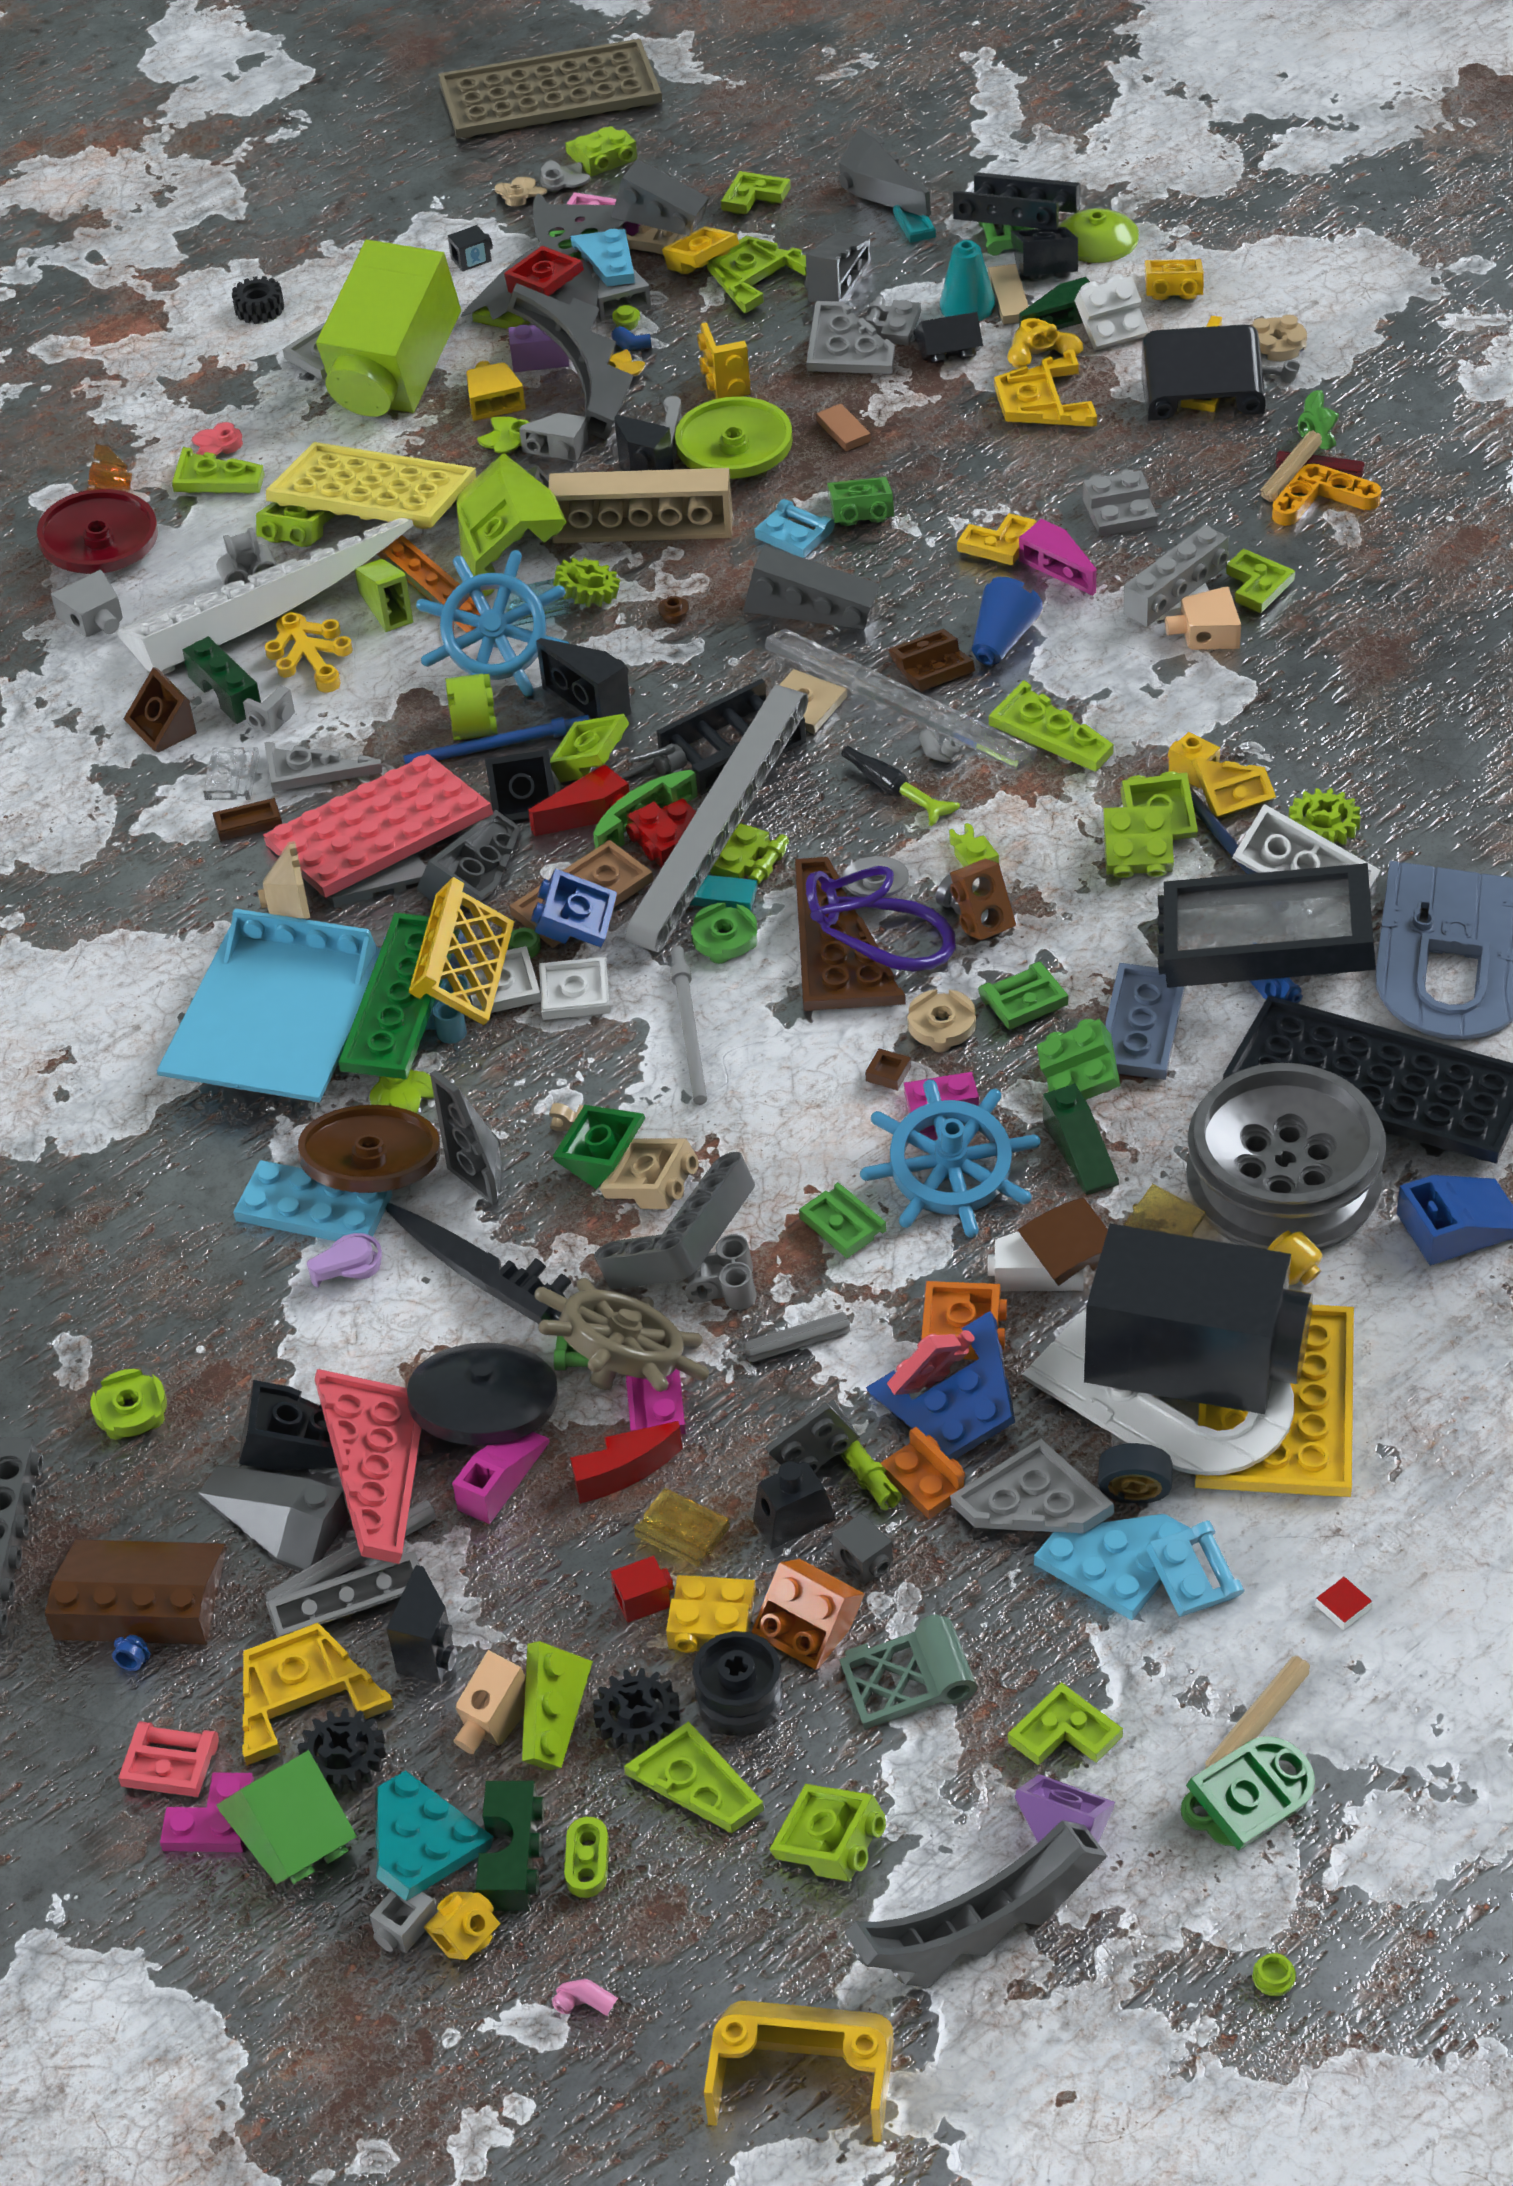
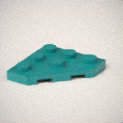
M406 1770L377 1787L375 1796V1810H377L375 1831L378 1855L376 1878L405 1901H408L479 1857V1853H485L491 1849L494 1836Z

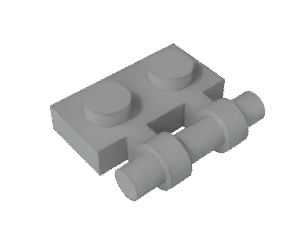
M877 296L869 304L868 316L864 319L876 329L877 334L881 335V338L884 340L888 339L893 344L909 346L913 331L921 314V303L908 300H893L891 306H885V299Z

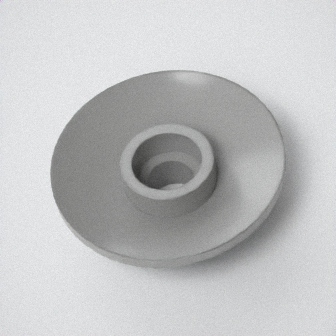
M871 856L856 860L849 864L843 872V877L875 866H885L892 869L894 872L893 884L884 897L897 894L906 887L909 881V872L906 866L896 859L884 856ZM886 875L871 876L848 884L845 888L852 894L867 897L883 885Z

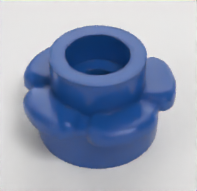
M128 1635L125 1639L119 1637L115 1640L114 1646L116 1648L112 1653V1658L121 1668L137 1671L143 1663L145 1664L150 1659V1651L142 1638L136 1635Z

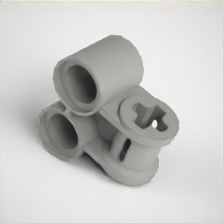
M248 528L247 532L229 537V535L223 536L227 554L218 559L217 570L224 585L240 580L248 583L247 577L249 575L277 565L270 549L266 545L258 544L253 528Z
M730 1234L721 1238L716 1244V1252L709 1253L700 1265V1271H696L688 1277V1284L685 1288L687 1298L698 1303L724 1298L726 1305L734 1310H744L751 1307L756 1301L757 1293L752 1276L753 1263L747 1240L738 1234ZM701 1285H704V1292L701 1291Z

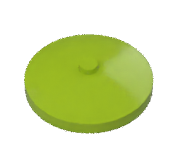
M724 397L700 404L683 416L675 431L677 454L690 469L729 468L730 479L750 477L770 470L788 455L793 442L792 425L788 416L774 404L752 397Z

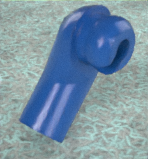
M620 326L616 327L611 333L612 340L616 341V344L623 350L634 351L652 348L650 334L636 336L628 329Z

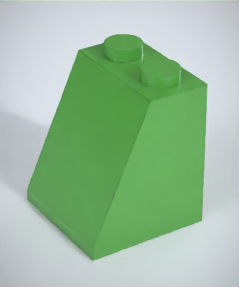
M309 1750L243 1787L216 1805L223 1817L276 1884L287 1878H290L293 1884L315 1872L311 1865L312 1863L324 1858L328 1864L349 1852L345 1844L357 1837Z

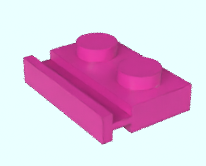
M675 1369L672 1374L665 1377L668 1381V1387L662 1392L655 1390L647 1379L626 1375L630 1431L679 1421L681 1434H686L679 1370Z

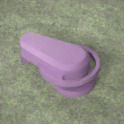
M363 1233L345 1235L336 1240L329 1249L307 1261L311 1283L319 1288L322 1281L338 1276L355 1279L369 1278L376 1274L380 1268L382 1250L380 1243L370 1235ZM371 1243L377 1248L378 1254L372 1250Z

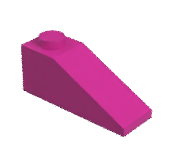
M1040 519L1019 537L1020 562L1093 596L1096 593L1097 569L1065 529Z

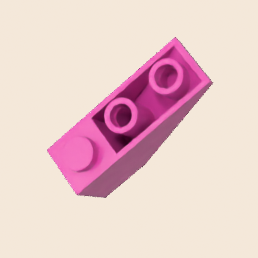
M532 1432L513 1441L487 1445L474 1454L452 1483L457 1510L487 1524H491L549 1444V1438Z

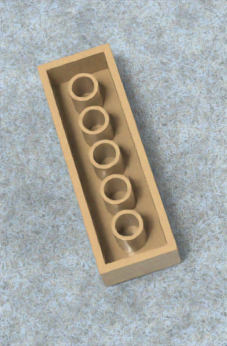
M729 468L550 473L548 489L554 493L567 522L556 536H552L553 543L732 538L733 512Z

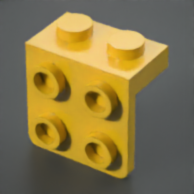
M707 322L701 323V333L697 334V341L700 351H703V357L699 358L702 375L706 374L708 390L714 391L716 399L751 395L748 349L745 340L716 346Z

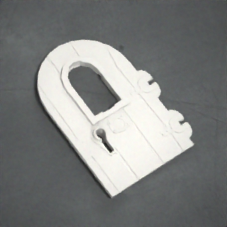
M1086 1309L1022 1373L1024 1380L1125 1442L1148 1444L1160 1448L1170 1455L1173 1469L1195 1475H1226L1243 1471L1256 1463L1262 1462L1281 1445L1287 1433H1289L1294 1417V1393L1290 1383L1275 1380L1272 1383L1265 1415L1248 1412L1245 1420L1235 1426L1234 1429L1221 1431L1198 1426L1194 1420L1159 1400L1160 1396L1085 1383Z

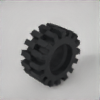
M254 276L253 280L250 281L246 278L244 279V284L239 282L236 284L237 287H233L232 299L235 314L239 320H245V323H250L253 320L254 324H259V321L263 320V323H267L268 318L274 320L276 315L280 316L282 314V310H284L282 289L278 281L275 282V279L270 278L267 280V276H262L261 279H258V276Z

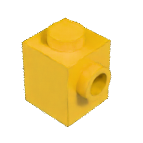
M1188 732L1179 741H1175L1168 750L1169 771H1175L1178 774L1187 773L1189 784L1200 789L1202 787L1192 761L1197 757H1205V760L1220 762V747Z

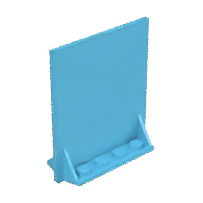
M234 909L231 926L157 1069V1075L320 1103L338 1065L381 948L376 946L368 929Z

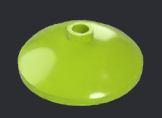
M1093 208L1082 210L1070 215L1059 224V227H1066L1078 238V261L1089 263L1115 261L1130 254L1136 248L1139 241V230L1136 224L1126 215L1110 209Z

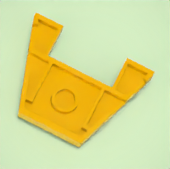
M1074 349L1064 351L1063 357L1055 360L1052 357L1042 359V365L1031 369L1023 366L994 377V388L1005 421L1097 426V415L1092 401L1062 405L1052 379L1053 377L1079 374V364Z
M319 1623L244 1650V1744H242V1753L245 1763L250 1765L281 1753L269 1721L271 1718L347 1690L356 1712L363 1711L365 1719L393 1709L392 1698L385 1689L381 1690L373 1682L372 1676L364 1668H360L349 1657L348 1652Z

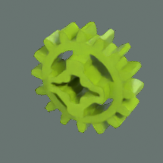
M573 557L571 562L563 560L561 565L556 566L553 585L563 586L566 591L563 598H573L574 604L584 605L585 603L587 607H590L591 603H595L597 606L602 607L603 602L611 604L612 599L617 598L620 579L616 578V571H609L610 566L608 565L600 566L598 560L588 561L587 558L583 557L582 561H578Z
M1315 788V794L1311 795L1305 791L1303 792L1302 799L1295 797L1293 806L1289 807L1290 819L1332 843L1338 841L1345 845L1347 837L1354 839L1356 837V830L1360 829V807L1355 806L1354 798L1345 800V792L1335 795L1332 788H1329L1327 793H1322L1319 788Z

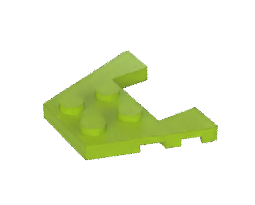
M747 235L741 238L739 245L731 248L728 254L716 256L708 260L709 263L707 264L709 272L745 314L764 303L763 293L753 288L754 284L772 275L781 267L786 265L807 276L806 255L802 254L801 249L791 248L788 251L779 249L778 243Z

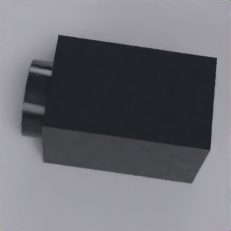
M1110 1223L1086 1305L1084 1382L1265 1415L1273 1380L1292 1384L1299 1383L1310 1329L1313 1293L1288 1289L1291 1254Z

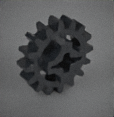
M644 1668L639 1669L637 1676H631L627 1669L623 1671L624 1679L618 1680L611 1676L609 1677L610 1688L601 1686L598 1688L599 1699L593 1700V1716L595 1727L600 1728L601 1738L604 1741L612 1738L613 1748L615 1749L626 1743L628 1744L629 1753H633L636 1745L642 1744L646 1751L651 1747L650 1742L655 1740L658 1743L664 1738V1732L671 1734L675 1731V1721H680L681 1715L678 1692H673L670 1680L661 1683L660 1673L657 1671L650 1678L646 1677ZM656 1699L662 1703L663 1710L659 1709L658 1702H655ZM611 1710L615 1712V1718H618L617 1722L611 1717Z
M343 1708L340 1717H335L332 1711H328L325 1722L316 1718L312 1720L314 1731L303 1730L304 1742L297 1746L299 1755L308 1750L310 1751L328 1785H335L337 1794L342 1793L344 1785H350L353 1791H357V1782L361 1779L369 1784L372 1782L371 1770L375 1772L382 1771L380 1759L387 1758L384 1734L382 1730H378L377 1722L374 1718L365 1720L363 1711H359L354 1717L349 1716L348 1708Z

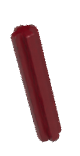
M1278 451L1275 462L1277 468H1279L1291 452ZM1312 455L1304 464H1320L1362 478L1365 467L1363 461Z

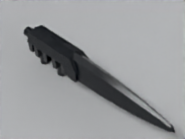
M387 1203V1212L411 1236L465 1279L538 1324L542 1320H559L562 1312L538 1301L534 1293L537 1288L545 1287L565 1297L563 1292L572 1282L564 1274L560 1273L551 1285L548 1283L544 1285L538 1277L545 1270L546 1266L539 1259L535 1258L526 1270L523 1268L519 1270L510 1260L501 1267L500 1259L493 1254L485 1252L426 1218L392 1203Z

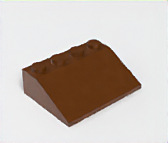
M75 1539L52 1581L44 1613L53 1639L115 1642L119 1637L125 1639L128 1635H136L146 1643L207 1645L227 1549L226 1544Z

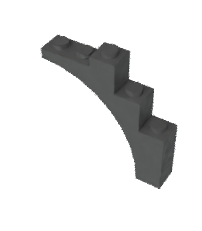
M516 283L507 311L526 319L544 331L562 348L573 363L581 379L585 396L584 417L587 419L588 433L608 440L615 423L614 418L620 412L633 375L608 365L616 341L592 332L600 308L573 298L569 305Z
M1062 1820L1039 1843L1013 1864L961 1896L932 1909L903 1918L878 1922L855 1921L845 1934L854 1946L853 1953L863 1965L891 1969L894 1976L905 1985L930 1988L961 1954L987 1956L1017 1923L1042 1926L1108 1856L1085 1825Z

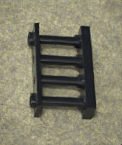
M978 172L974 175V193L964 191L953 192V219L1057 231L1059 229V211L1077 213L1080 210V183Z
M761 678L657 730L658 749L672 743L680 746L684 751L687 761L692 765V771L695 772L697 792L700 795L710 791L740 742L729 745L716 731L730 724L742 736L745 734L750 725L742 718L755 711L758 713L766 700L765 681ZM804 717L780 755L806 743ZM703 737L718 751L705 759L689 745Z

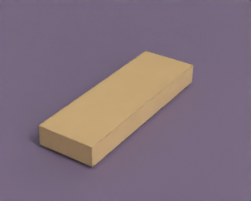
M1016 264L988 267V275L1002 323H1019V313L1029 306Z

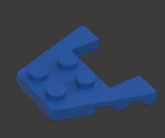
M991 1311L961 1328L973 1334L975 1340L971 1346L979 1359L912 1400L910 1394L894 1395L887 1382L896 1373L895 1370L866 1387L869 1394L900 1421H903L911 1429L917 1427L925 1436H932L938 1443L940 1450L949 1459H957L1016 1422L1008 1379L1005 1376L1002 1360L1004 1357L997 1333L998 1325Z

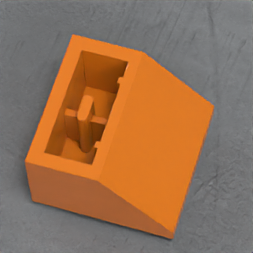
M802 1559L779 1562L751 1633L765 1638L772 1646L813 1669H819L851 1629L865 1594Z

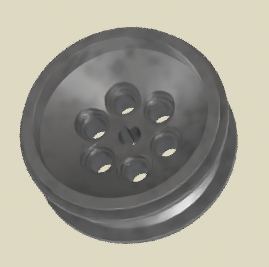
M1271 1063L1250 1067L1236 1072L1219 1082L1207 1093L1196 1108L1188 1131L1189 1156L1186 1168L1188 1190L1195 1206L1208 1224L1222 1236L1238 1245L1267 1250L1275 1239L1289 1230L1291 1233L1303 1232L1321 1251L1350 1237L1366 1222L1376 1208L1382 1190V1167L1386 1153L1384 1128L1374 1107L1365 1095L1353 1084L1334 1073L1317 1067L1295 1063Z

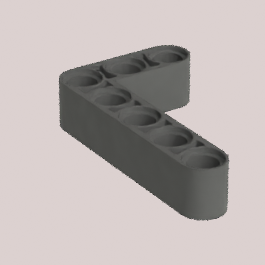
M730 1152L716 1159L663 1234L612 1241L604 1244L595 1252L594 1258L609 1288L620 1289L674 1282L688 1278L697 1271L755 1187V1182L740 1152Z

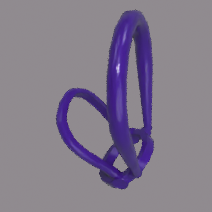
M875 866L836 880L829 878L823 871L810 873L807 877L806 896L812 920L817 921L821 925L823 932H826L873 961L892 969L916 972L932 970L946 963L956 949L955 932L947 919L938 912L915 901L882 898L888 893L893 884L894 872L892 869L885 866ZM886 875L883 885L867 897L837 896L836 888L871 876ZM817 880L821 883V889L827 894L829 905L820 907L816 895ZM862 907L909 913L928 921L937 928L943 938V945L938 952L928 957H901L835 930L830 925L837 922L839 912Z

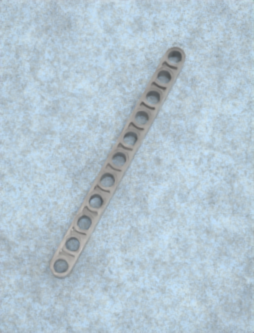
M775 685L630 919L625 934L627 943L657 953L664 948L802 720L808 705V695L806 693L780 685Z

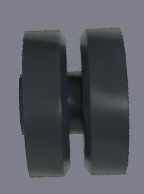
M741 1631L717 1635L703 1644L694 1658L692 1674L696 1704L700 1717L711 1729L724 1735L741 1737L761 1732L771 1725L782 1710L784 1696L781 1681V1663L776 1649L765 1638L751 1632Z

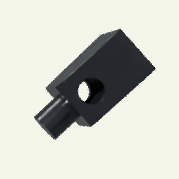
M791 1461L785 1462L780 1466L779 1473L762 1480L758 1484L753 1523L771 1550L836 1520L826 1490L807 1462L799 1464Z

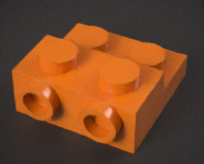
M926 1281L921 1340L930 1334H954L958 1337L963 1331L961 1328L991 1311L997 1321L999 1343L1002 1350H1005V1328H999V1321H1007V1299H1000V1284ZM970 1345L969 1352L963 1359L978 1360L979 1357Z

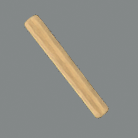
M1299 1656L1290 1658L1209 1756L1205 1763V1769L1259 1736L1309 1675L1310 1665L1306 1660Z

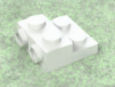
M1117 274L1110 277L1105 284L1097 285L1096 281H1092L1081 287L1074 301L1094 351L1144 338L1149 333L1139 308L1142 301L1132 276L1124 278L1122 274Z

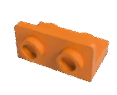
M914 1427L909 1431L910 1443L882 1461L881 1464L886 1469L884 1474L889 1481L928 1519H931L951 1505L950 1495L964 1487L965 1472L957 1460L949 1459L940 1450L938 1443L932 1436H925L917 1427Z

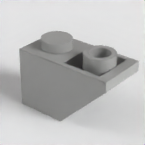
M556 413L522 425L520 427L522 452L577 461L589 441L586 417Z

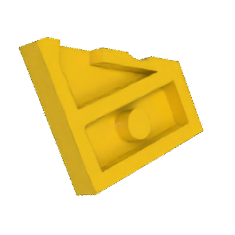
M1197 757L1192 761L1210 811L1217 819L1273 801L1276 798L1265 767L1256 765L1242 766L1237 762L1230 761L1220 763L1205 760V757Z

